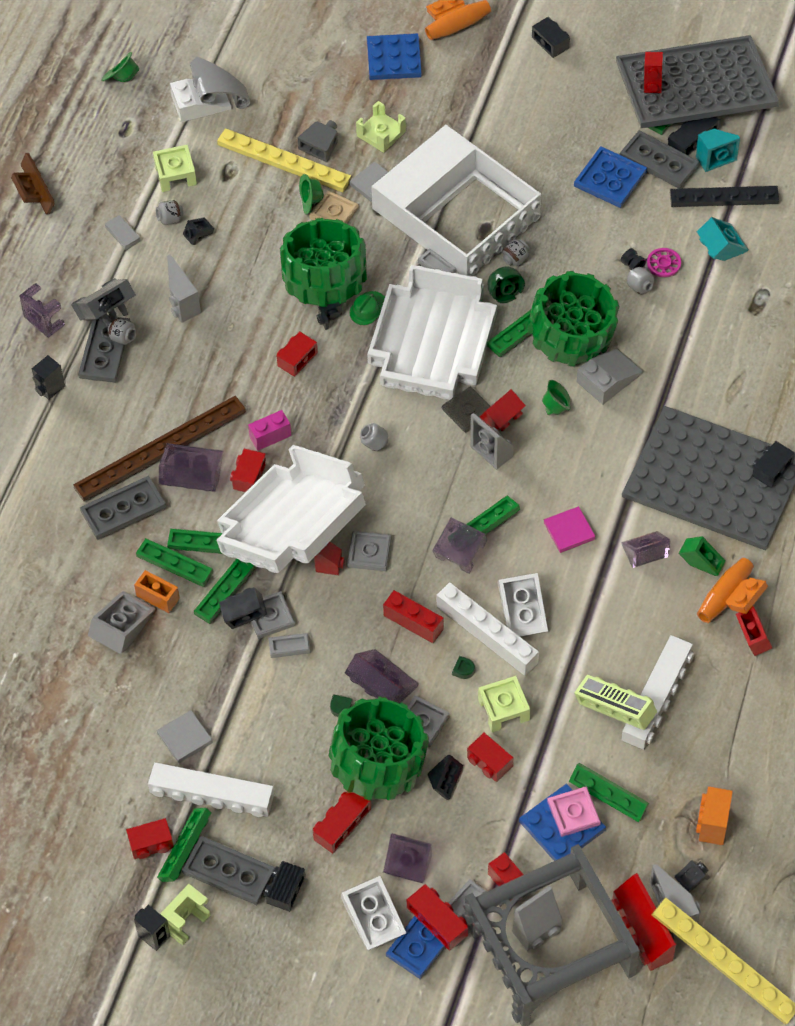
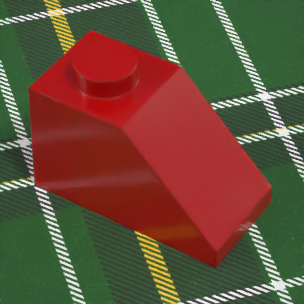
M331 542L314 557L315 571L317 573L339 576L340 568H344L345 557H342V549Z

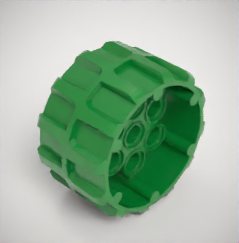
M315 218V220L297 224L291 232H287L283 237V245L280 247L282 280L285 282L287 293L299 299L300 303L319 305V307H326L328 304L337 302L343 304L346 303V300L354 295H358L362 291V283L367 280L365 240L360 238L359 230L356 227H351L339 219Z
M566 271L565 274L560 276L553 275L549 277L544 288H539L535 294L527 325L528 332L533 336V345L536 350H541L548 356L547 359L552 362H561L571 367L588 362L590 359L597 357L601 352H607L618 324L617 314L620 308L618 300H614L610 292L611 288L607 284L604 285L595 279L594 275L589 273L585 275L575 273L574 271Z
M386 697L357 700L351 708L341 711L337 725L333 730L328 754L332 760L330 771L333 777L340 780L347 792L363 796L365 800L387 799L389 801L395 799L397 795L404 791L408 793L414 788L416 778L422 773L429 744V736L423 730L424 721L420 716H416L409 710L408 705L402 702L397 703L388 700Z

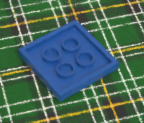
M418 33L367 36L370 80L421 77Z
M600 146L574 181V187L621 208L646 174L647 167Z
M567 783L519 818L521 825L554 861L570 854L571 847L579 844L582 849L606 831V826L601 822L599 826L561 837L547 799L573 791Z

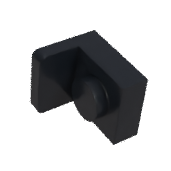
M205 217L188 220L183 235L191 245H195L198 237L213 234L215 228Z
M337 302L328 304L326 307H318L317 321L319 325L323 324L325 330L329 329L328 319L333 320L342 315L341 304Z
M691 860L674 878L690 893L704 879L708 880L710 876L707 874L708 868L701 861L697 863Z

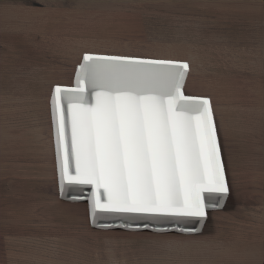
M411 265L408 287L389 284L367 354L368 364L382 367L380 385L451 400L454 397L458 382L466 385L477 384L487 350V342L490 339L497 315V305L482 302L484 295L483 279Z
M295 445L290 447L289 452L293 465L288 469L274 464L217 520L222 533L217 539L221 553L228 557H235L242 562H250L256 567L266 568L273 573H279L293 558L302 563H309L366 505L364 496L360 492L365 486L361 473L354 471L352 463Z

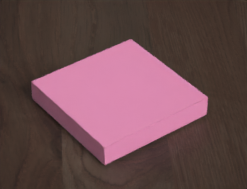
M587 787L547 799L561 837L599 826L601 823Z

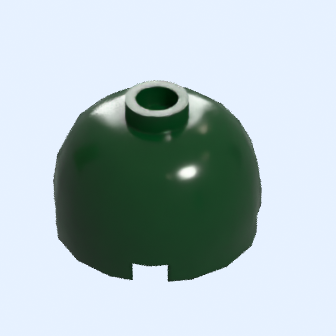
M503 266L493 271L489 276L487 283L488 291L498 303H508L515 300V296L518 293L521 294L523 292L525 280L516 269Z

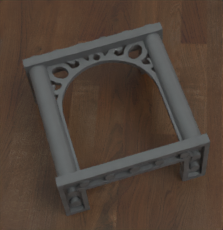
M579 844L571 847L570 854L477 897L473 893L465 896V905H463L465 913L463 916L468 925V934L471 933L474 939L480 936L483 937L484 948L493 955V964L497 971L501 970L504 985L507 989L510 988L514 994L512 995L513 1011H511L514 1021L520 1023L521 1026L530 1025L533 1011L549 997L612 965L620 963L628 979L636 975L640 950ZM570 875L578 891L586 888V885L588 886L618 941L561 967L544 968L532 965L520 958L510 946L506 935L507 917L512 907L521 898ZM503 904H506V909L502 910L499 907H496L498 905L501 907ZM492 912L498 913L502 920L493 922L487 918V915ZM494 928H500L501 933L496 934V930ZM506 946L509 949L507 951H504L503 947ZM515 962L519 963L520 968L517 970V972L515 971L516 966L512 965ZM526 969L531 970L533 974L529 982H523L520 977ZM538 973L544 974L545 976H544V977H539L540 980L537 981V976H538L537 974H538Z

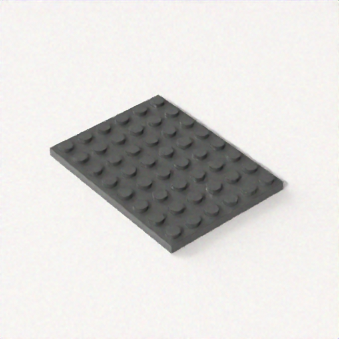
M751 35L616 56V63L640 128L779 107V100ZM645 52H663L661 93H644Z
M664 406L626 483L622 497L766 551L795 486V455L791 466L770 488L752 476V465L757 458L763 456L766 447L772 444Z

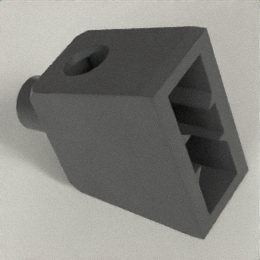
M329 120L326 125L318 121L314 122L298 137V149L328 162L338 143V132L335 130L337 124L332 120Z

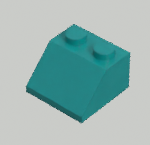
M717 129L698 134L696 159L705 172L737 161L740 143L739 135Z
M711 217L696 231L700 236V242L709 250L708 254L713 259L726 261L749 250L731 223Z

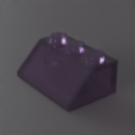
M167 443L159 464V484L215 492L220 478L223 451Z
M376 649L356 653L345 671L350 680L364 688L368 695L374 696L376 699L378 697H386L388 700L397 703L403 702L419 685L418 682Z

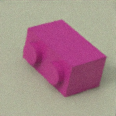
M283 410L248 424L249 437L257 451L291 436V425Z

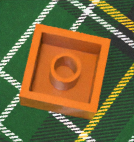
M708 786L707 794L702 793L696 833H700L699 841L723 845L733 791Z

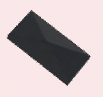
M451 755L443 758L427 773L433 790L446 800H450L464 765Z

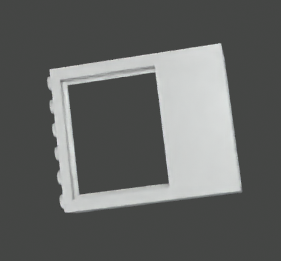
M447 125L443 126L372 185V209L425 249H432L456 267L457 273L465 276L475 275L479 268L484 264H488L494 255L499 254L516 236L525 232L528 226L536 222L541 215V193ZM477 179L517 208L518 211L466 254L424 222Z

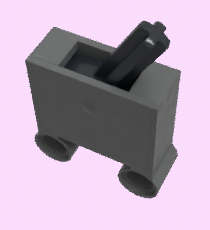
M114 278L104 283L101 289L88 297H82L74 301L71 306L80 321L101 317L106 326H109L111 323L109 316L113 321L118 318L114 308L118 307L123 316L128 315L124 302L133 298L136 294L127 279Z

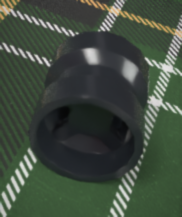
M630 248L622 255L621 262L632 270L637 267H644L646 259L638 256L637 251Z

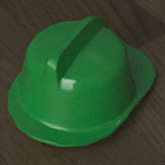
M132 52L128 53L120 63L109 70L102 77L101 81H105L110 77L120 82L130 81L140 69L131 58Z
M306 174L301 176L299 192L303 211L307 215L311 210L312 204L318 203L323 199L324 192L317 179L309 178Z
M368 291L358 296L350 308L351 320L359 325L373 323L381 313L385 296L377 291Z
M549 380L547 391L542 398L547 415H560L566 410H571L570 396L566 389L559 382Z

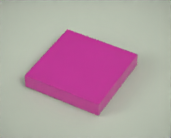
M579 506L544 519V525L560 553L595 540V535Z

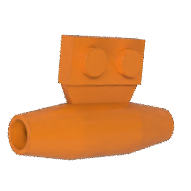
M463 0L436 1L426 6L427 12L435 21L425 27V32L430 40L449 36L481 20L491 13V7L487 0L467 5L464 4Z
M741 558L721 576L708 592L697 612L700 620L710 623L727 607L732 611L747 614L768 587L764 580L751 577L748 579L754 568L750 560Z

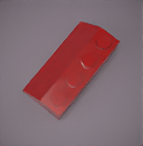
M638 873L633 874L613 891V899L611 901L616 910L619 911L622 921L639 948V955L643 965H647L649 970L652 971L673 961L676 944L667 927L652 916L656 907Z

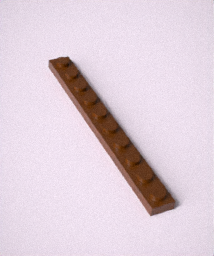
M235 395L73 484L74 489L84 502L244 414L246 409Z

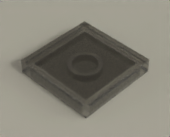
M469 386L443 404L442 410L467 433L471 430V414L474 413L480 417L491 406Z

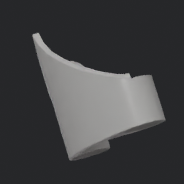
M196 57L190 63L193 84L198 90L202 103L213 102L216 98V93L232 94L237 108L243 109L250 105L246 87L233 75L200 57Z

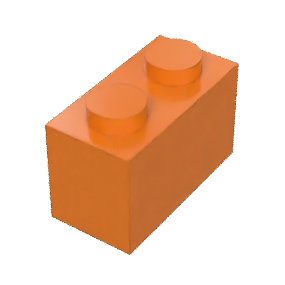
M146 570L134 584L137 597L167 613H170L180 599L177 586Z

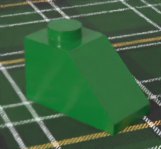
M703 536L686 538L678 553L690 566L714 576L719 575L726 561Z

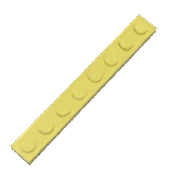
M226 128L217 140V144L221 147L300 177L306 174L309 178L317 179L321 185L342 193L351 180V175Z
M664 898L653 912V917L785 1025L789 1023L795 1015V1003L669 899Z

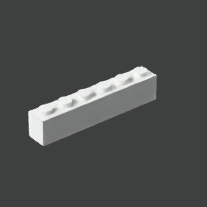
M448 583L437 594V607L521 674L526 676L538 664L539 652L453 584Z
M670 635L640 695L642 697L647 696L653 700L657 713L645 730L626 723L622 731V741L643 750L647 743L650 744L654 737L653 730L655 727L658 728L663 718L661 714L663 711H667L670 705L669 698L671 695H675L678 689L677 682L679 679L682 680L685 675L686 668L684 667L686 663L690 664L693 659V644Z
M155 762L148 782L149 792L157 797L167 796L177 801L187 800L197 805L207 804L216 809L227 808L236 813L247 812L256 817L269 816L274 798L273 786Z

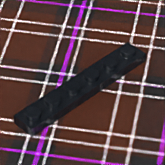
M778 186L670 189L671 207L779 204Z

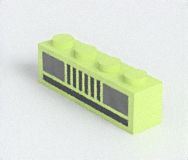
M587 675L574 692L580 705L642 730L647 728L657 713L651 698L637 695L630 689H622L615 683H607L599 677Z

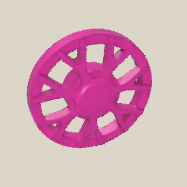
M658 248L648 255L647 267L656 276L670 277L680 270L681 258L672 249ZM661 252H667V255H661ZM656 255L658 257L657 260L652 258V256ZM674 255L676 259L671 261L670 257ZM671 264H675L678 266L677 268L672 267Z

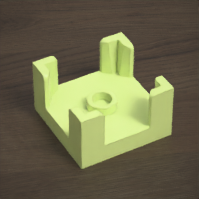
M379 101L373 105V116L364 125L363 118L356 122L357 137L383 153L406 132V117L399 114L397 122L385 114V105Z
M188 145L153 152L154 165L159 175L162 192L170 191L169 181L187 178L188 186L197 185Z
M516 676L478 688V700L481 707L484 706L486 709L491 732L501 730V722L519 716L520 723L530 721V708Z
M190 884L161 912V915L167 919L170 936L181 945H184L189 939L182 932V927L186 923L185 919L191 913L202 922H205L211 916L210 911L203 906L208 903V898Z

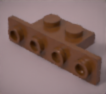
M25 153L21 162L24 172L13 173L11 179L24 203L40 202L45 214H50L55 205L54 198L51 196L30 153Z

